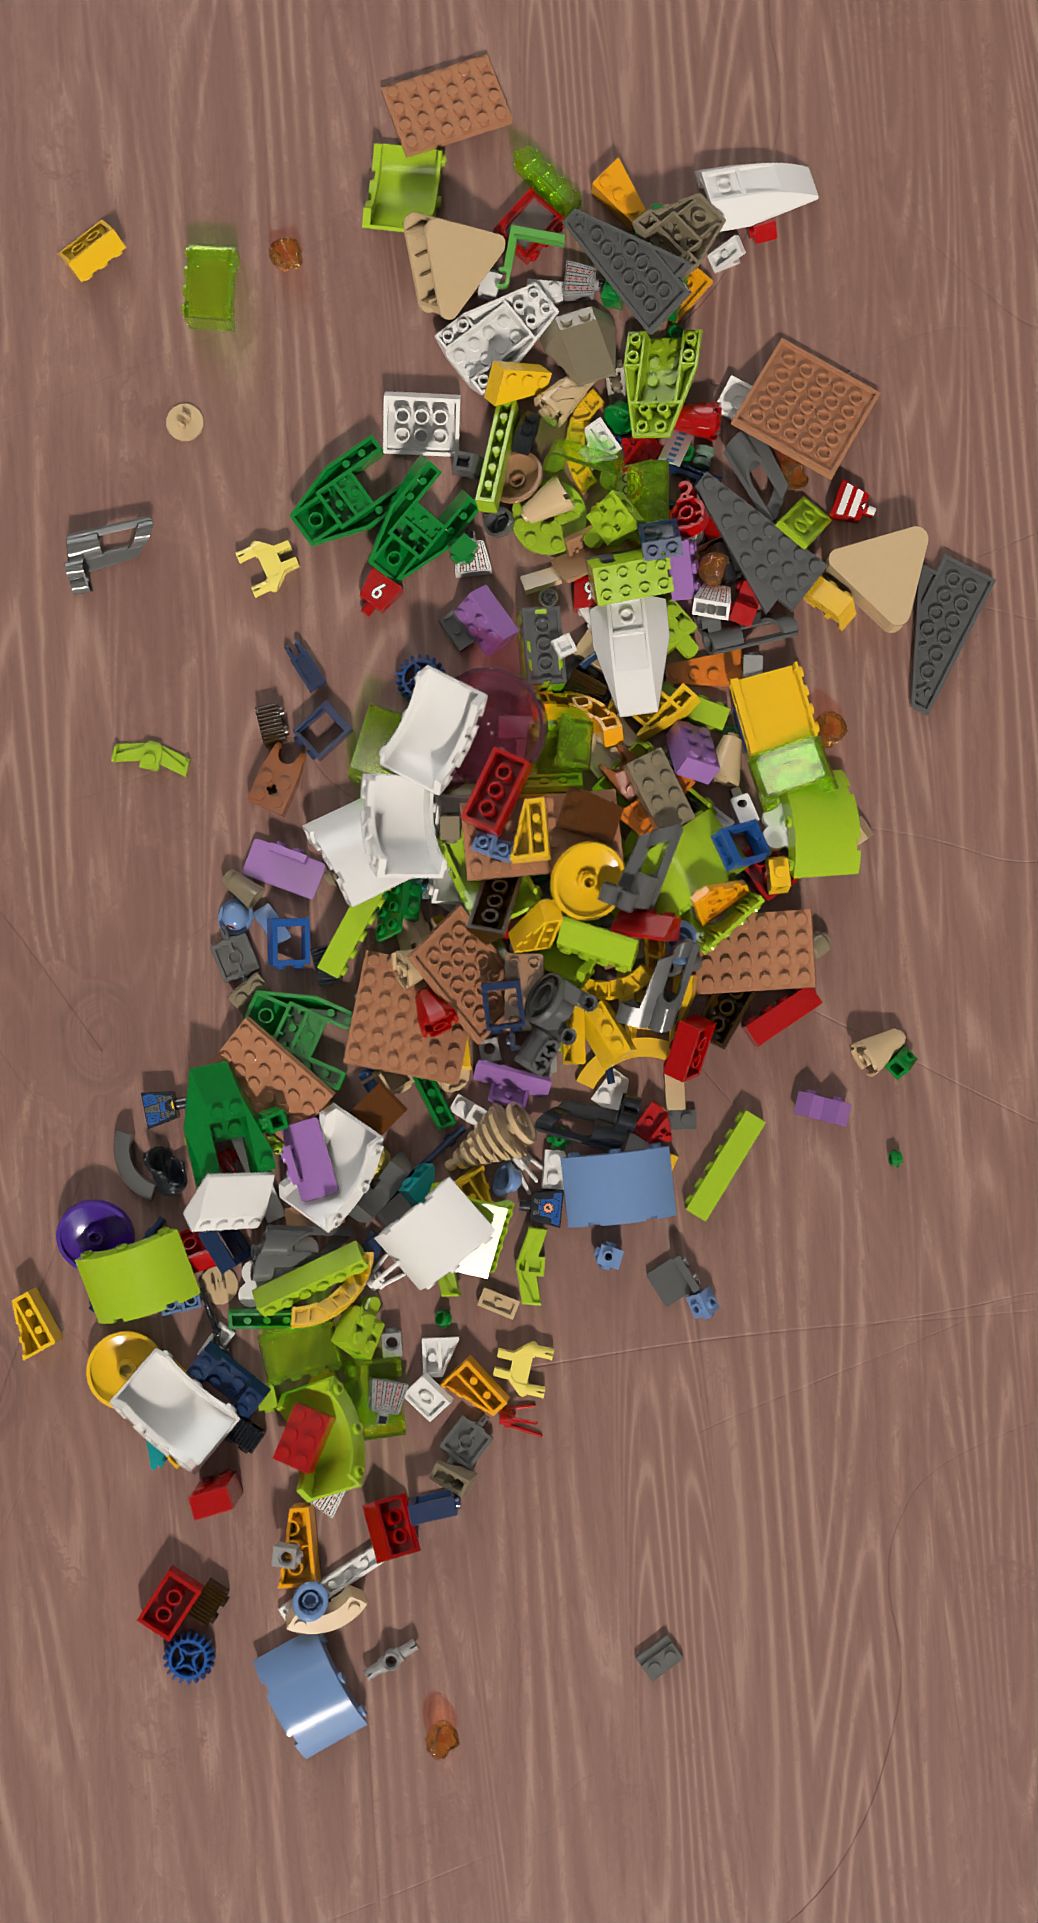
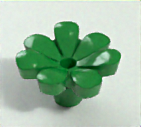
M561 1125L557 1127L564 1130V1127ZM552 1135L546 1138L547 1142H552L551 1149L553 1150L559 1147L563 1151L566 1149L565 1144L570 1145L572 1142L563 1138L558 1140L560 1137Z

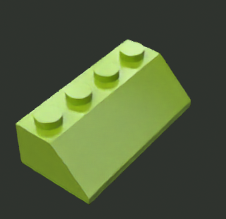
M563 917L557 939V948L562 953H574L583 960L588 961L592 959L601 966L607 967L611 965L617 971L626 973V971H632L639 951V941Z

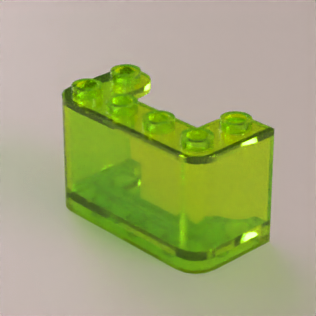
M190 243L189 247H186L185 250L188 264L184 266L186 284H183L182 288L185 303L181 304V314L184 315V321L187 322L189 329L235 332V321H232L233 313H235L233 306L236 273H238L237 267H240V256L237 247Z
M369 704L348 772L350 781L362 784L363 773L398 775L380 765L379 752L384 745H387L402 721L403 713Z
M561 714V717L557 718V723L560 724L552 726L548 725L546 721H536V724L529 725L526 760L530 761L533 766L531 772L559 774L590 770L594 722H591L590 718L579 717V719H574L573 715Z
M336 1316L314 1326L303 1328L290 1327L274 1330L273 1333L270 1331L261 1332L257 1339L267 1382L275 1386L284 1383L283 1381L291 1378V1381L302 1379V1375L310 1374V1376L322 1374V1370L329 1369V1372L340 1370V1367L346 1361L343 1349L331 1342L337 1327Z

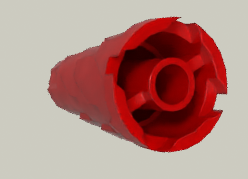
M684 403L674 430L706 438L710 441H717L718 435H715V431L720 429L722 413L720 406L722 403Z

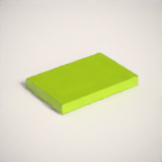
M803 496L775 526L805 550L831 523L832 519Z

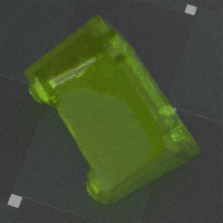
M562 438L556 439L553 442L542 466L543 474L553 477L555 472L565 470L566 463L569 461L601 471L600 484L603 488L607 489V494L612 490L618 491L625 467L624 460L621 457Z
M809 736L755 754L748 760V768L764 813L772 811L780 805V794L816 783L822 792L838 789L825 748L818 736Z

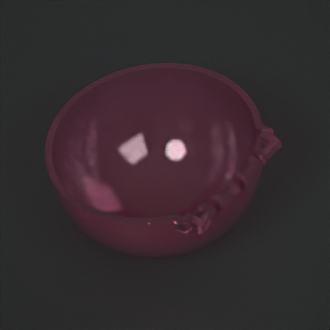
M496 667L475 668L457 676L456 680L488 696L483 716H479L476 723L479 728L461 766L459 768L455 767L450 775L452 776L451 781L464 782L466 778L467 783L476 784L494 746L530 761L533 766L541 756L548 736L546 708L536 689L520 675Z

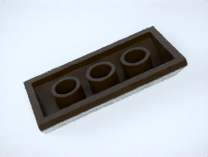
M524 876L481 880L466 930L485 945L505 937Z
M758 991L712 994L701 1014L702 1017L716 1023L710 1042L712 1045L724 1050L726 1049Z

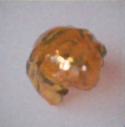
M280 238L269 245L268 256L277 269L288 271L299 268L303 264L302 249L296 238Z
M786 456L781 462L780 469L789 485L788 488L800 489L807 486L809 478L804 475V465Z
M716 551L703 556L697 570L701 580L710 586H719L725 566L730 563L729 558L722 552Z
M824 711L815 720L818 722L820 729L816 738L826 748H831L843 740V737L848 732L845 720L834 711Z
M443 1719L434 1723L428 1729L427 1735L424 1738L426 1751L435 1760L446 1759L448 1753L454 1751L460 1745L457 1729L450 1722Z

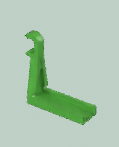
M511 225L504 267L498 268L500 273L506 274L505 283L500 284L498 282L495 286L501 290L509 286L517 239L564 248L565 234Z

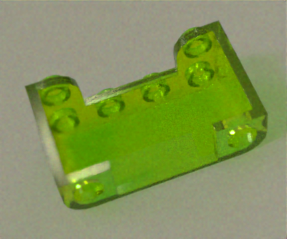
M400 1356L372 1357L371 1360L347 1359L346 1363L343 1364V1373L346 1375L347 1381L344 1384V1388L350 1396L360 1423L363 1426L364 1441L406 1435L405 1415L389 1413L387 1424L376 1423L377 1412L371 1411L368 1408L369 1376L396 1380V1376H402Z

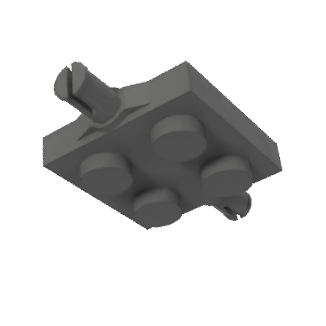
M227 926L219 929L223 940L219 944L210 947L224 983L234 979H240L241 983L248 979L247 976L251 972L261 967L247 934L230 936Z
M482 1413L476 1422L470 1420L464 1414L461 1415L439 1444L450 1457L446 1462L447 1464L454 1465L457 1462L463 1464L469 1470L472 1468L494 1438L483 1428L489 1416Z

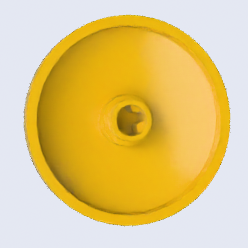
M582 842L567 849L557 860L550 881L552 897L559 909L568 916L583 921L601 918L612 911L615 906L599 901L597 897L603 881L618 884L625 869L620 857L611 848L597 842Z
M119 1331L103 1338L92 1350L86 1367L87 1382L94 1396L106 1406L113 1408L109 1402L155 1348L160 1350L158 1345L148 1336L135 1331Z

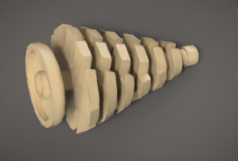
M515 1101L507 1104L506 1109L501 1104L493 1103L489 1111L481 1118V1121L475 1125L474 1130H471L467 1135V1140L464 1139L461 1142L460 1149L457 1148L453 1152V1159L451 1158L445 1162L446 1169L453 1171L457 1167L466 1169L469 1165L476 1167L481 1164H491L492 1161L501 1162L502 1160H511L515 1157H526L528 1153L526 1149L527 1144L537 1141V1131L534 1123L525 1109Z

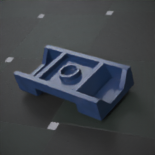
M212 1341L207 1344L186 1371L201 1384L206 1380L235 1404L233 1407L237 1410L236 1413L246 1421L271 1391L269 1387Z

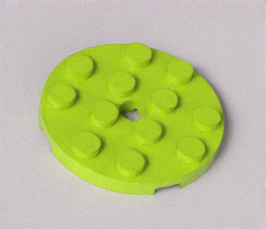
M542 480L537 491H539L549 480ZM562 482L576 508L554 516L552 522L541 520L531 524L530 521L526 522L520 512L523 511L522 506L531 497L513 504L511 512L515 519L513 532L520 544L527 550L535 554L547 556L563 554L566 552L563 538L586 527L587 512L585 504L578 492L570 485Z

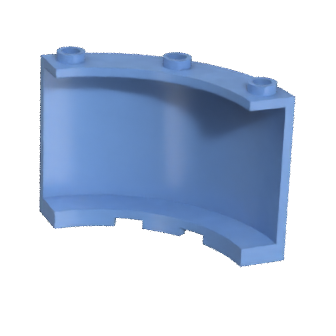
M653 1143L649 1144V1148L621 1152V1149L618 1148L610 1149V1153L580 1155L579 1152L568 1153V1157L560 1158L568 1227H590V1225L600 1224V1226L647 1221L649 1218L661 1219L676 1216L669 1146Z
M302 1633L253 1661L261 1684L265 1683L269 1694L266 1696L288 1737L291 1735L294 1737L295 1747L306 1759L368 1724L365 1717L367 1716V1711L363 1705H359L347 1688L343 1673L338 1672L326 1646L327 1638L324 1633Z

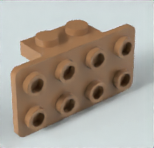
M590 525L563 538L566 553L552 559L551 564L566 583H570L588 574L585 558L633 548L626 540L619 547L607 546L605 542L599 548L588 547L585 545L583 537L593 527V525Z
M508 953L505 955V981L520 979L524 1008L530 991L544 977V957L542 954ZM516 988L505 989V1023L520 1021ZM525 1017L526 1026L522 1027L521 1031H532L534 1026L536 1027L537 1025Z

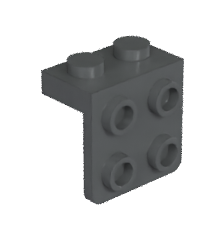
M676 1254L647 1273V1278L666 1306L673 1304L691 1291L695 1293L700 1290L698 1284L701 1282L695 1273L691 1274L688 1270L690 1264L685 1256L681 1258L679 1254Z

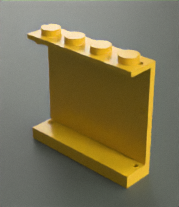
M794 662L791 666L739 680L738 678L730 679L728 684L749 756L815 739L818 736V732H820L817 721L814 722L812 715L814 714V707L808 701L809 690L807 685L803 684V669L801 666H798L797 662Z

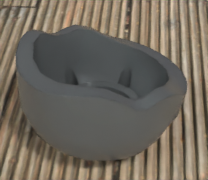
M499 507L498 513H488L483 520L485 531L490 536L496 538L507 536L515 524L513 514L505 507Z

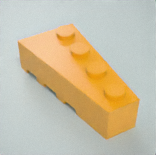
M309 1502L295 1503L289 1509L286 1543L301 1544L300 1551H303L302 1563H299L295 1569L281 1568L278 1589L297 1588L306 1582L319 1583L321 1581L315 1508ZM284 1552L287 1559H292V1555L289 1552Z

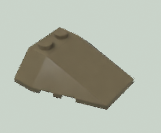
M701 193L680 199L677 203L665 204L662 208L656 210H647L636 218L632 224L638 238L693 263V266L682 277L685 278L699 267L725 224L726 219Z
M592 306L555 317L539 338L545 354L550 355L555 360V363L561 366L578 386L616 375L617 329L611 314Z

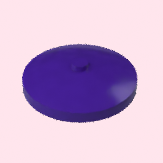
M91 1199L74 1204L63 1214L57 1227L56 1241L64 1259L78 1269L75 1260L80 1258L83 1252L92 1250V1252L115 1249L123 1243H127V1245L135 1243V1231L130 1218L121 1208L108 1201Z

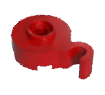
M682 481L678 484L682 494L676 501L677 504L673 509L669 510L668 519L676 518L682 537H693L706 528L709 522V513L704 503L696 499L697 493L689 481Z

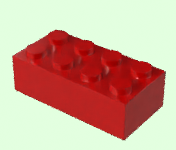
M494 746L460 818L465 823L500 838L532 771L533 766L530 761Z
M813 987L792 989V994H784L775 1000L776 1005H768L759 1011L761 1015L758 1017L752 1016L744 1021L745 1026L742 1029L754 1047L762 1045L823 1003Z
M231 1469L220 1472L219 1476L213 1477L208 1475L201 1478V1481L198 1482V1485L195 1486V1489L192 1490L188 1497L194 1521L234 1509L244 1493L237 1470L231 1472Z

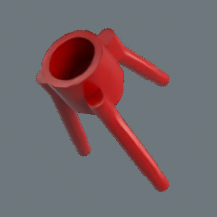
M229 1147L217 1155L218 1163L224 1174H228L227 1167H229L232 1173H237L232 1164L236 1162L235 1158L240 1161L236 1150L232 1151Z
M535 1403L506 1406V1409L500 1410V1425L534 1436H543L536 1431L515 1425V1422L538 1424L537 1421L516 1418V1412H513L514 1410L536 1407Z

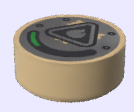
M546 588L540 592L539 603L542 607H551L557 604L558 595L555 590Z

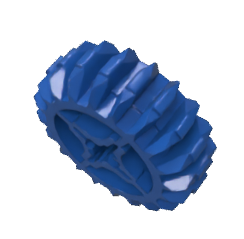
M418 654V660H415L412 655L410 656L412 662L409 663L405 659L406 667L403 665L399 666V669L403 672L396 673L401 678L396 680V684L402 685L397 687L398 691H403L401 694L402 698L409 695L407 702L410 703L413 692L409 688H415V676L421 670L419 666L429 665L443 673L446 672L445 669H439L442 666L441 662L435 664V657L429 661V655L426 654L425 659H422L421 654ZM414 668V678L406 683L408 673Z
M191 1629L188 1630L187 1635L184 1631L180 1632V1637L175 1634L173 1640L167 1642L168 1646L164 1648V1652L167 1653L163 1655V1660L167 1661L164 1663V1667H170L167 1674L174 1673L172 1679L175 1680L179 1677L180 1684L183 1683L184 1679H186L188 1685L191 1684L192 1679L195 1683L199 1682V1678L204 1680L206 1674L211 1673V1667L215 1665V1662L212 1661L216 1658V1654L212 1653L215 1647H209L212 1642L211 1640H204L206 1634H203L202 1637L198 1636L199 1630L194 1635H192ZM187 1643H192V1644H195V1645H197V1646H196V1647H190ZM176 1647L179 1648L181 1655L178 1662H176L174 1656ZM201 1652L204 1654V1665L202 1667L199 1665L200 1661L198 1660ZM188 1654L189 1656V1654H194L192 1660L185 1659L186 1655ZM182 1667H189L192 1671L184 1670Z

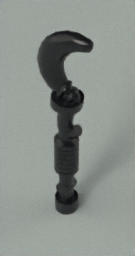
M205 1287L199 1288L202 1295L201 1299L205 1304L206 1314L210 1318L212 1329L214 1330L212 1331L214 1335L213 1343L225 1353H228L230 1348L223 1347L220 1342L222 1329L218 1328L216 1324L217 1319L214 1317L213 1307L209 1303L208 1295H206L207 1290Z

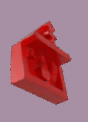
M622 438L625 456L624 463L626 465H636L647 474L660 456L664 445L655 438Z
M652 1100L637 1120L634 1131L631 1132L645 1142H648V1144L672 1141L669 1112Z

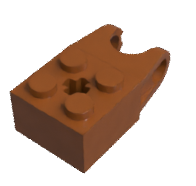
M278 741L262 764L247 800L252 804L285 817L300 784L307 754L302 752L293 763L284 764L280 760L283 744ZM276 787L277 793L270 795L269 790Z
M617 744L616 748L621 756L619 766L615 769H608L600 763L598 769L611 787L616 789V792L631 804L638 797L622 766L639 757L624 746Z

